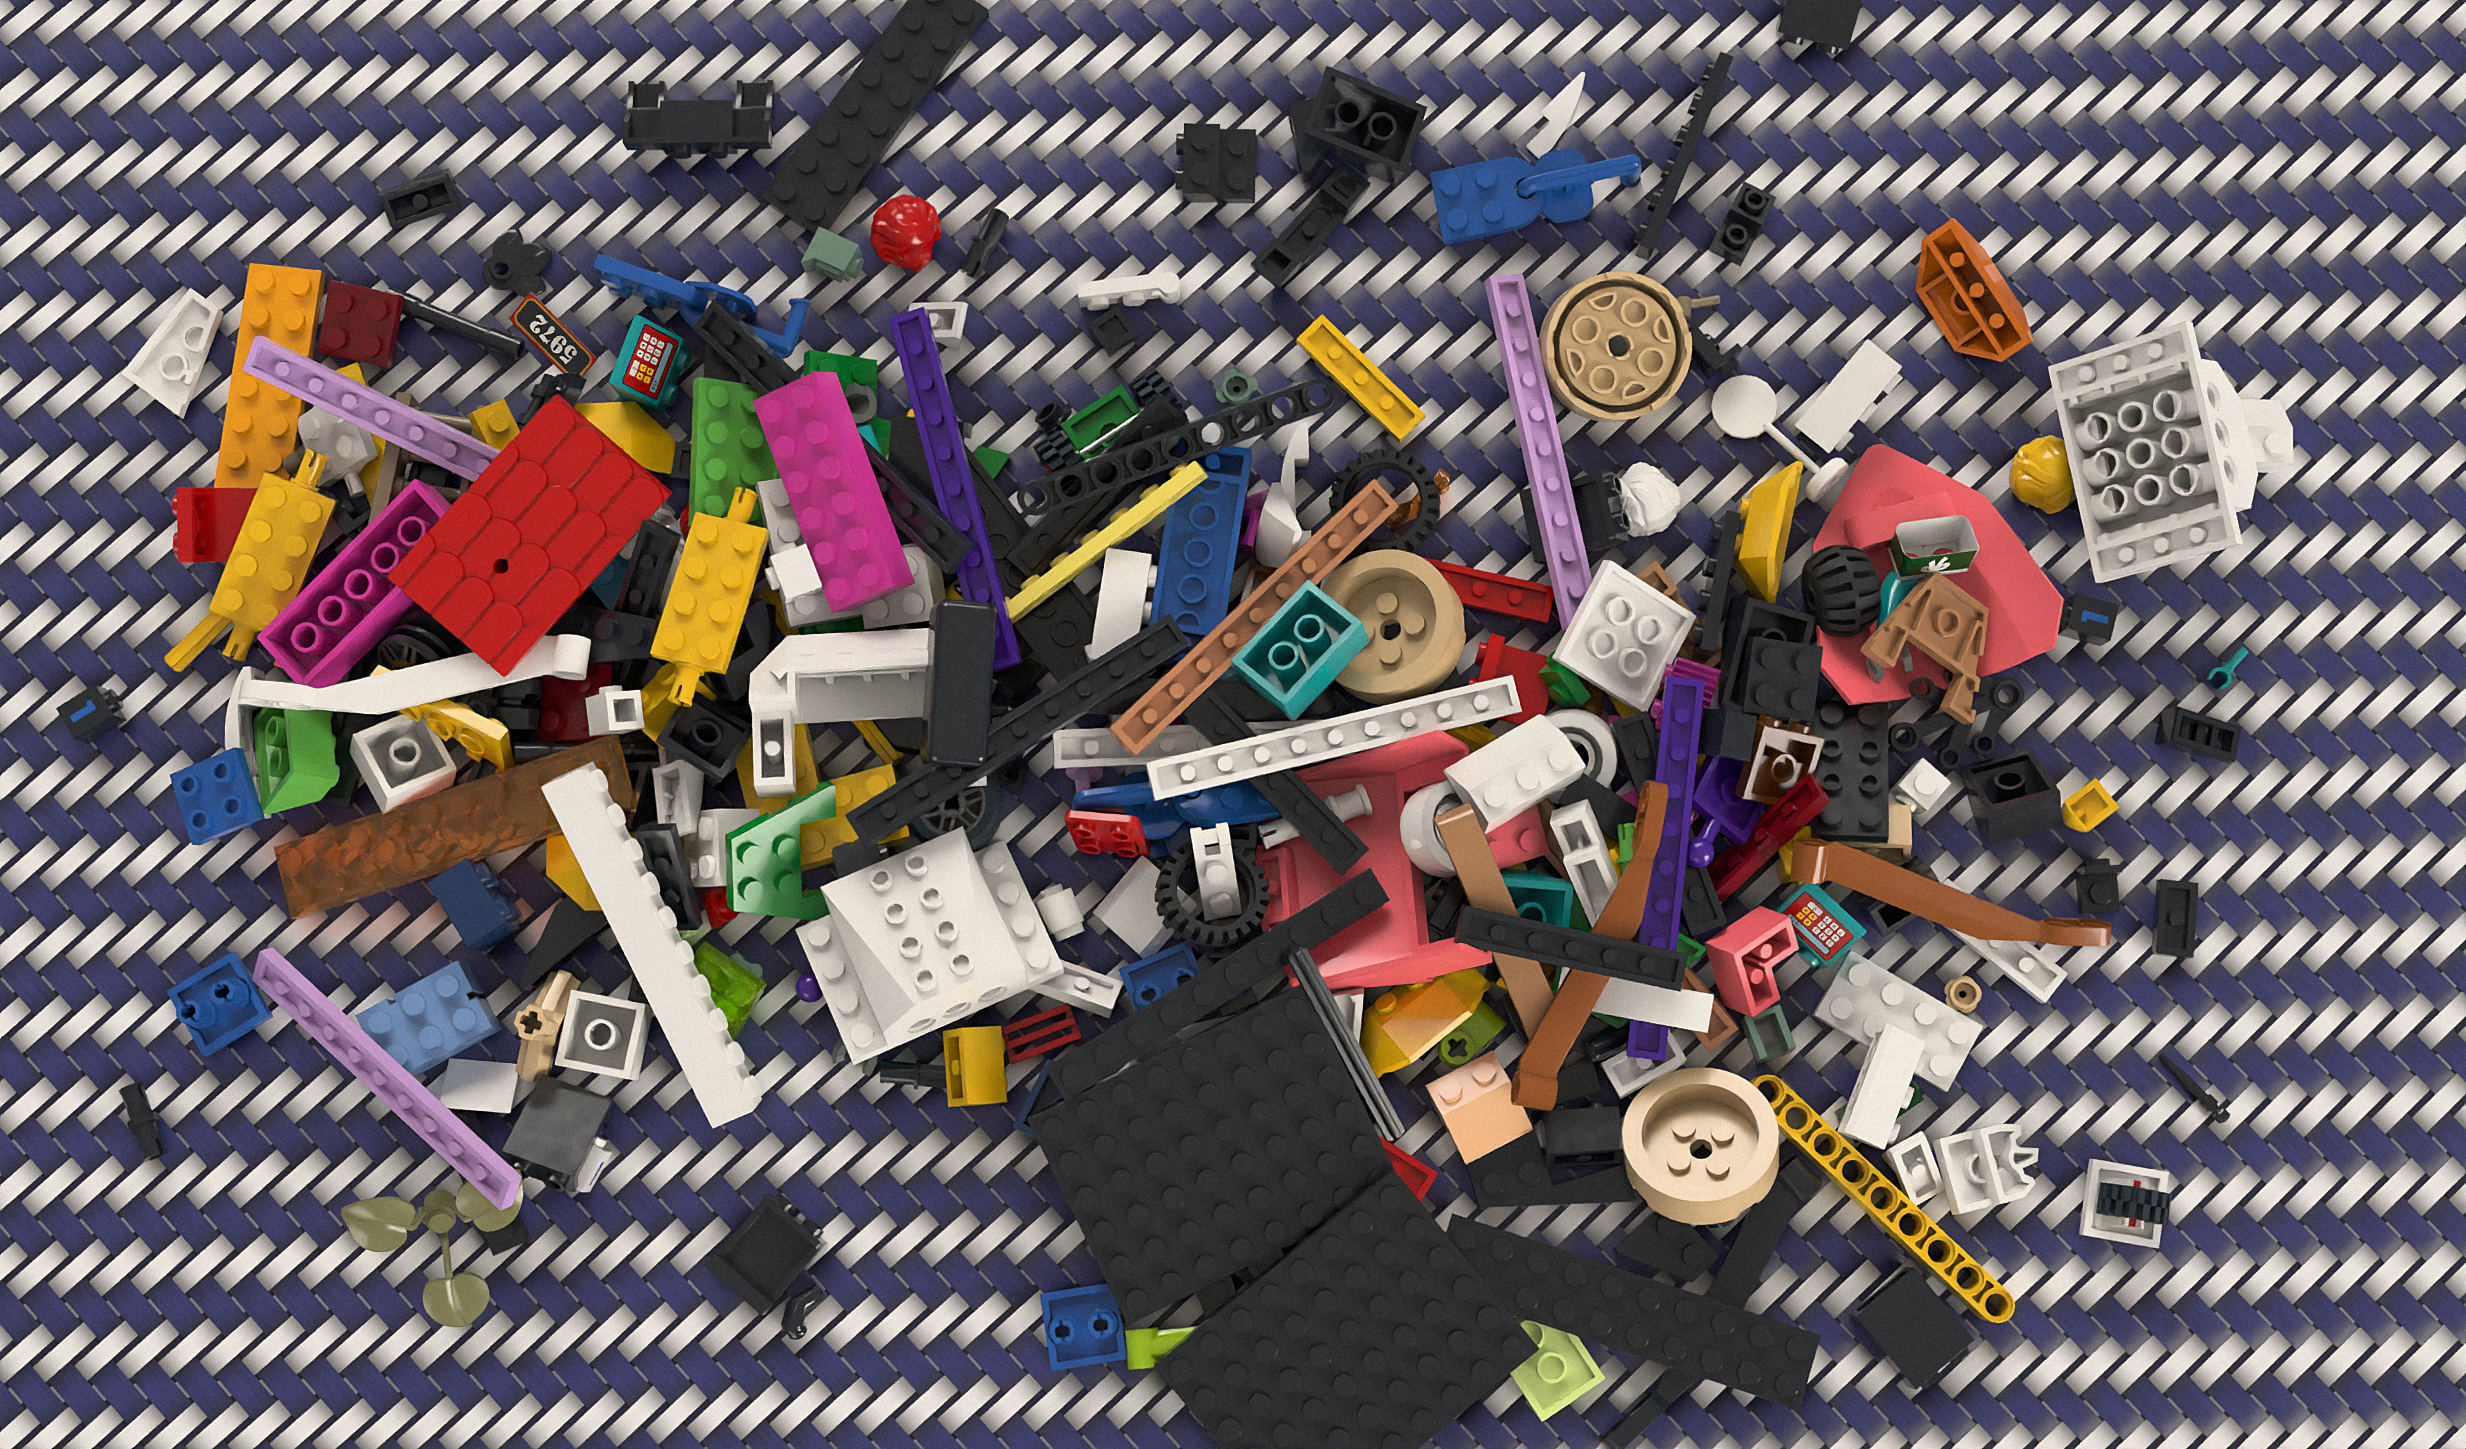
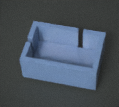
M458 960L394 994L395 1001L385 999L355 1015L362 1030L413 1077L502 1030L487 999L475 997L470 1000L468 995L479 996L484 992L469 963Z

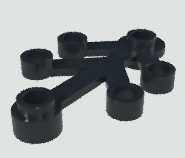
M1945 668L1943 677L1947 684H1950L1952 678L1951 671ZM1978 676L1980 678L1979 693L1984 696L1972 700L1971 709L1976 710V716L1988 710L1990 711L1982 733L1975 734L1970 741L1971 749L1976 754L1988 755L1994 751L1996 747L1995 738L2005 714L2017 711L2023 703V688L2018 681L2010 677H2000L1990 681ZM1925 677L1914 679L1909 686L1910 694L1915 699H1929L1940 705L1947 690L1935 686L1930 679ZM1922 681L1926 683L1928 688L1923 696L1919 695L1916 689L1918 683ZM2003 688L2009 692V698L2004 703L1998 697L2000 690ZM1946 712L1915 724L1898 722L1888 730V744L1896 751L1910 752L1918 746L1920 738L1955 724L1947 745L1939 749L1936 755L1937 763L1941 767L1954 769L1961 763V751L1973 724H1962ZM1900 730H1904L1907 734V739L1903 744H1899L1896 740V734ZM1982 737L1987 738L1989 743L1984 751L1978 747V741ZM1950 750L1954 754V761L1948 765L1943 757Z

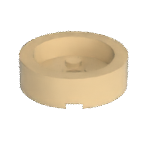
M1606 272L1572 286L1553 303L1544 318L1539 334L1538 343L1549 389L1569 410L1587 419L1600 422L1626 421L1641 417L1660 408L1669 401L1681 386L1691 361L1692 336L1688 330L1681 305L1661 284L1651 278L1633 272ZM1613 336H1620L1627 343V350L1621 357L1613 356L1609 350L1608 341Z
M1376 550L1357 556L1342 565L1322 587L1321 590L1363 623L1370 640L1335 678L1353 696L1378 705H1389V703L1426 696L1440 686L1454 670L1461 657L1466 639L1464 608L1454 588L1430 562L1418 555L1402 550ZM1394 623L1400 624L1401 632L1399 636L1393 640H1386L1384 638V627Z
M1696 1067L1676 1070L1653 1080L1645 1086L1633 1099L1626 1112L1623 1122L1622 1139L1628 1179L1633 1189L1636 1188L1639 1194L1647 1201L1648 1206L1661 1215L1688 1224L1707 1225L1722 1223L1739 1217L1740 1212L1749 1208L1755 1202L1759 1204L1770 1191L1779 1167L1778 1124L1768 1100L1747 1080L1733 1073L1714 1068ZM1701 1144H1704L1705 1148L1709 1149L1712 1153L1705 1159H1697L1691 1155V1152L1695 1148L1701 1147Z

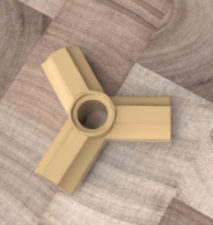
M560 969L556 972H550L535 1004L530 1003L525 1010L518 1011L513 1024L517 1027L518 1035L522 1037L515 1072L525 1081L534 1083L539 1080L541 1074L550 1076L556 1047L559 1045L571 990L580 991L581 981L577 980L572 973Z

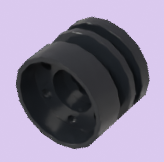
M416 604L400 622V626H397L377 648V659L381 666L392 671L472 653L473 651L432 617L431 614Z

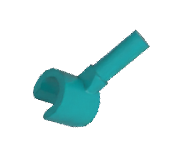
M2241 647L2222 667L2209 670L2206 674V681L2210 680L2216 672H2219L2223 675L2224 680L2216 690L2228 687L2232 680V671L2248 654V650Z

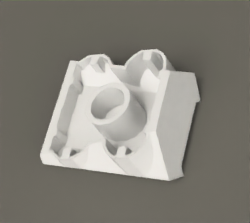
M1142 855L1093 911V914L1144 959L1156 954L1171 937L1174 930L1172 927L1169 929L1164 927L1162 924L1164 916H1158L1156 910L1158 902H1155L1154 899L1157 889L1155 886L1161 871ZM1177 886V896L1181 906L1191 914L1197 907V904Z

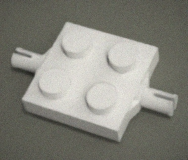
M314 405L311 410L298 418V431L305 450L309 448L317 451L319 454L322 453L329 456V460L326 462L318 481V487H330L339 480L345 479L350 497L357 498L362 496L366 491L362 485L359 473L366 463L378 456L370 432Z

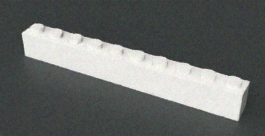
M592 761L543 785L541 789L712 1128L752 1112L762 1100L760 1084L753 1075L750 1076L744 1064L743 1050L737 1042H733L727 1030L728 1022L726 1016L720 1008H716L710 996L711 988L709 982L703 974H699L693 962L694 954L692 948L686 940H682L676 928L677 920L675 914L669 906H665L659 894L660 886L658 880L652 872H648L642 860L643 852L641 846L635 838H631L625 826L624 812L617 803L613 802L607 790L608 781L606 776L600 769H596Z

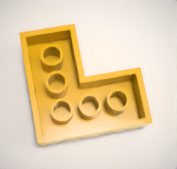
M808 723L794 724L797 795L800 794L802 797L816 790V785L822 782ZM752 733L736 758L735 764L746 808L759 809L761 816L766 812L772 814L787 806V801L794 797L758 798L754 787ZM892 764L829 780L835 784L836 817L800 825L801 871L834 863L831 853L833 847L848 842L853 845L854 841L859 839L845 815L899 782L897 771ZM906 825L878 844L879 846L886 844L889 848L915 840L913 833L908 825Z

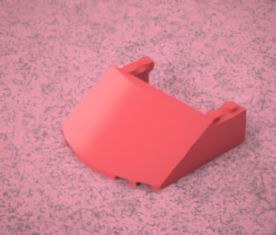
M1435 730L1294 772L1322 801L1331 794L1336 797L1353 791L1356 785L1361 783L1366 790L1373 815L1366 816L1362 814L1344 821V824L1369 850L1343 876H1340L1301 836L1273 845L1268 849H1265L1263 842L1262 845H1257L1255 865L1259 866L1262 864L1266 871L1263 879L1268 878L1270 885L1267 890L1270 893V900L1261 921L1263 933L1367 868H1371L1390 899L1387 903L1309 950L1330 991L1433 982V977L1492 963L1491 951L1474 948L1464 943L1456 944L1454 943L1455 937L1429 943L1422 870L1411 861L1401 840V814L1406 802L1414 794V791L1448 780L1443 771L1470 755L1468 744L1441 730ZM1280 819L1261 821V823L1266 825ZM1289 963L1282 967L1290 979L1288 982L1292 987L1300 984Z

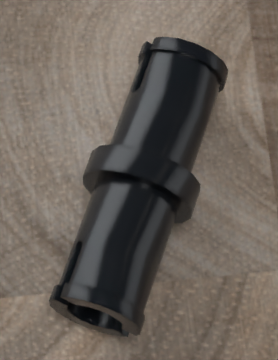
M133 1083L121 1088L119 1093L122 1096L130 1119L127 1125L129 1131H134L143 1161L147 1162L163 1157L168 1151L164 1146L157 1126L160 1119L157 1112H153L144 1089V1083Z

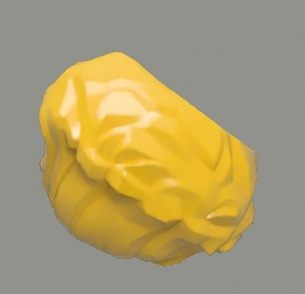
M2053 435L2036 438L2029 444L2022 446L2014 457L2009 474L2010 488L2017 498L2036 508H2041L2047 514L2059 512L2067 507L2075 490L2065 442L2062 438Z

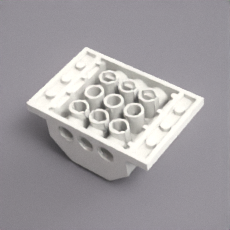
M2184 321L2048 367L2095 583L2108 582L2243 544L2236 512L2251 508L2258 476L2242 401L2218 362L2201 359L2193 322Z
M963 826L820 887L830 914L795 929L853 1065L1064 973L1062 963L1005 841L1002 840L973 853Z

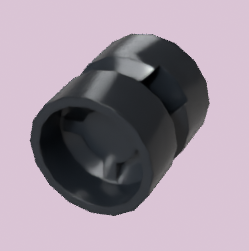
M534 677L492 687V696L497 699V703L491 706L490 718L497 719L507 729L540 730L541 709L535 706V703L542 698L543 678Z

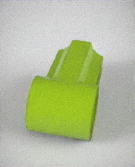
M1198 1326L1159 1330V1327L1125 1330L1128 1370L1154 1368V1362Z

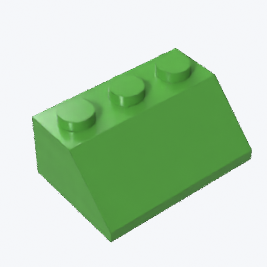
M284 680V681H283L284 683H294V684H296L294 681H289V680ZM263 707L254 719L253 727L262 814H273L320 801L330 788L337 784L339 766L335 764L334 749L336 737L332 734L331 728L332 711Z

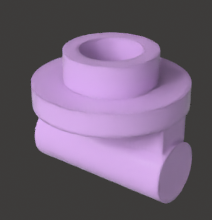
M1066 768V775L1075 780L1077 793L1091 789L1090 782H1096L1102 778L1103 768Z

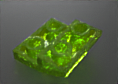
M705 941L697 949L693 962L699 974H703L708 980L711 988L710 996L716 1008H720L725 1014L728 1022L727 1030L734 1042L753 1012L767 983Z

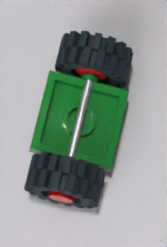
M1152 368L1128 384L1134 399L1139 404V408L1121 384L1060 424L1061 429L1075 450L1059 430L1035 444L1033 448L1049 474L1100 455L1158 393H1161L1186 418L1187 414L1182 409L1183 407L1177 400L1175 393L1171 391L1168 383L1164 381L1163 376L1156 369ZM1071 474L1063 477L1060 483L1062 493L1078 478L1077 476Z

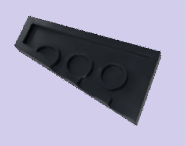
M574 603L547 632L546 636L571 634L590 639L588 665L658 659L654 658L650 651L660 620Z

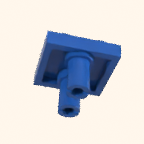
M234 747L170 774L192 845H202L240 828H249L255 822L265 819L243 748Z
M1186 941L1118 969L1135 1012L1201 972L1191 947L1185 945ZM1214 1009L1213 1011H1211V1012L1208 1013V1014H1211V1013H1213V1012H1216L1217 1010Z
M231 952L166 991L176 1008L178 1020L186 1025L202 1056L213 1054L273 1018L266 1002L236 952Z
M1107 1283L1040 1294L1051 1371L1127 1359L1121 1311Z

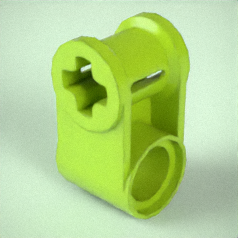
M1481 1000L1473 1014L1441 1041L1438 1047L1439 1059L1449 1068L1456 1069L1462 1067L1482 1047L1485 1048L1507 1023ZM1448 1042L1453 1045L1461 1042L1464 1045L1461 1052L1465 1057L1462 1058L1460 1055H1456L1454 1058L1450 1057L1448 1052L1451 1047Z

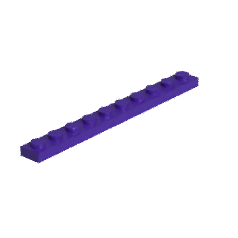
M921 307L890 317L892 333L939 509L975 544V547L956 570L964 601L990 603L996 608L997 622L993 672L1023 664L928 310Z
M1666 676L1655 781L1667 784L1668 801L1660 844L1653 860L1643 918L1639 925L1638 943L1677 951L1705 680ZM1629 1019L1626 1056L1665 1061L1669 1026Z

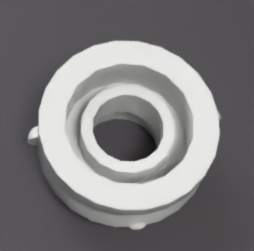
M1564 709L1551 713L1548 716L1542 715L1562 731L1569 740L1578 741L1585 746L1588 751L1589 762L1583 773L1611 790L1610 783L1618 768L1619 749L1612 730L1607 723L1597 715L1579 709ZM1566 787L1549 796L1550 801L1559 804L1558 800Z
M1449 780L1428 785L1414 793L1406 802L1400 820L1401 840L1409 858L1420 870L1438 877H1452L1457 874L1433 820L1434 817L1464 805Z

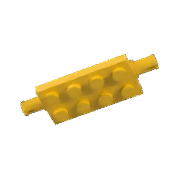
M306 448V453L295 478L286 480L269 472H264L208 609L232 619V622L235 623L227 645L222 652L227 657L234 656L233 659L245 662L256 632L263 631L303 589L338 504V501L318 492L319 488L316 486L325 464L329 460V456L322 453L319 454L315 450Z
M742 487L735 488L727 517L719 518L695 512L650 651L654 658L672 662L675 664V668L678 669L670 695L667 698L669 702L676 705H681L682 702L684 707H691L699 677L704 676L705 672L712 671L726 675L770 536L768 529L749 525L755 502L758 499V494L746 488L745 493H743Z

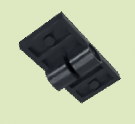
M1816 700L1813 721H1811V734L1823 738L1824 742L1813 776L1819 780L1831 802L1811 820L1810 838L1824 841L1888 843V702L1848 705L1846 701Z

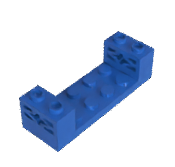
M1183 438L1178 439L1176 457L1180 456L1185 450ZM1228 446L1187 461L1189 464L1193 461L1199 463L1209 477L1167 508L1149 626L1170 613L1189 641L1190 649L1159 668L1171 669L1227 616L1245 498L1247 497L1252 465V449Z

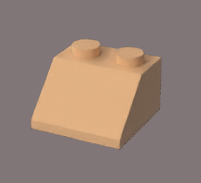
M1493 1050L1425 1085L1431 1104L1465 1164L1533 1130L1524 1108L1512 1105V1083Z

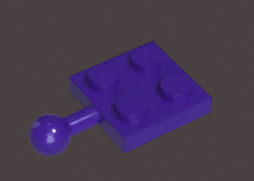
M1706 755L1695 777L1692 809L1707 821L1699 836L1688 841L1686 861L1689 865L1702 868L1711 863L1714 857L1712 843L1718 831L1736 845L1746 843L1765 803L1743 799L1735 795L1744 761Z

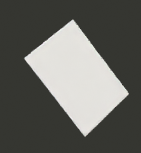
M449 1058L440 1102L445 1107L452 1109L510 1113L518 1073L515 1072L517 1064Z

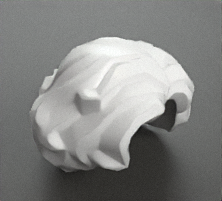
M1642 462L1633 464L1626 474L1619 479L1622 486V494L1619 495L1621 508L1626 511L1630 521V530L1627 533L1633 537L1650 536L1668 528L1680 510L1681 495L1676 484L1666 479L1654 466Z

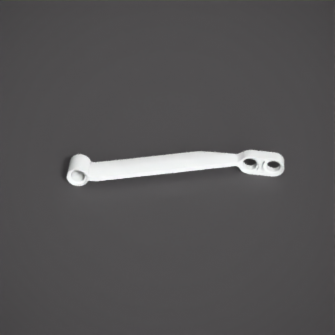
M571 634L545 635L506 677L501 676L490 664H487L476 653L472 652L320 689L294 683L242 680L238 700L248 705L292 710L319 709L378 715L546 674L569 680L586 679L591 640Z

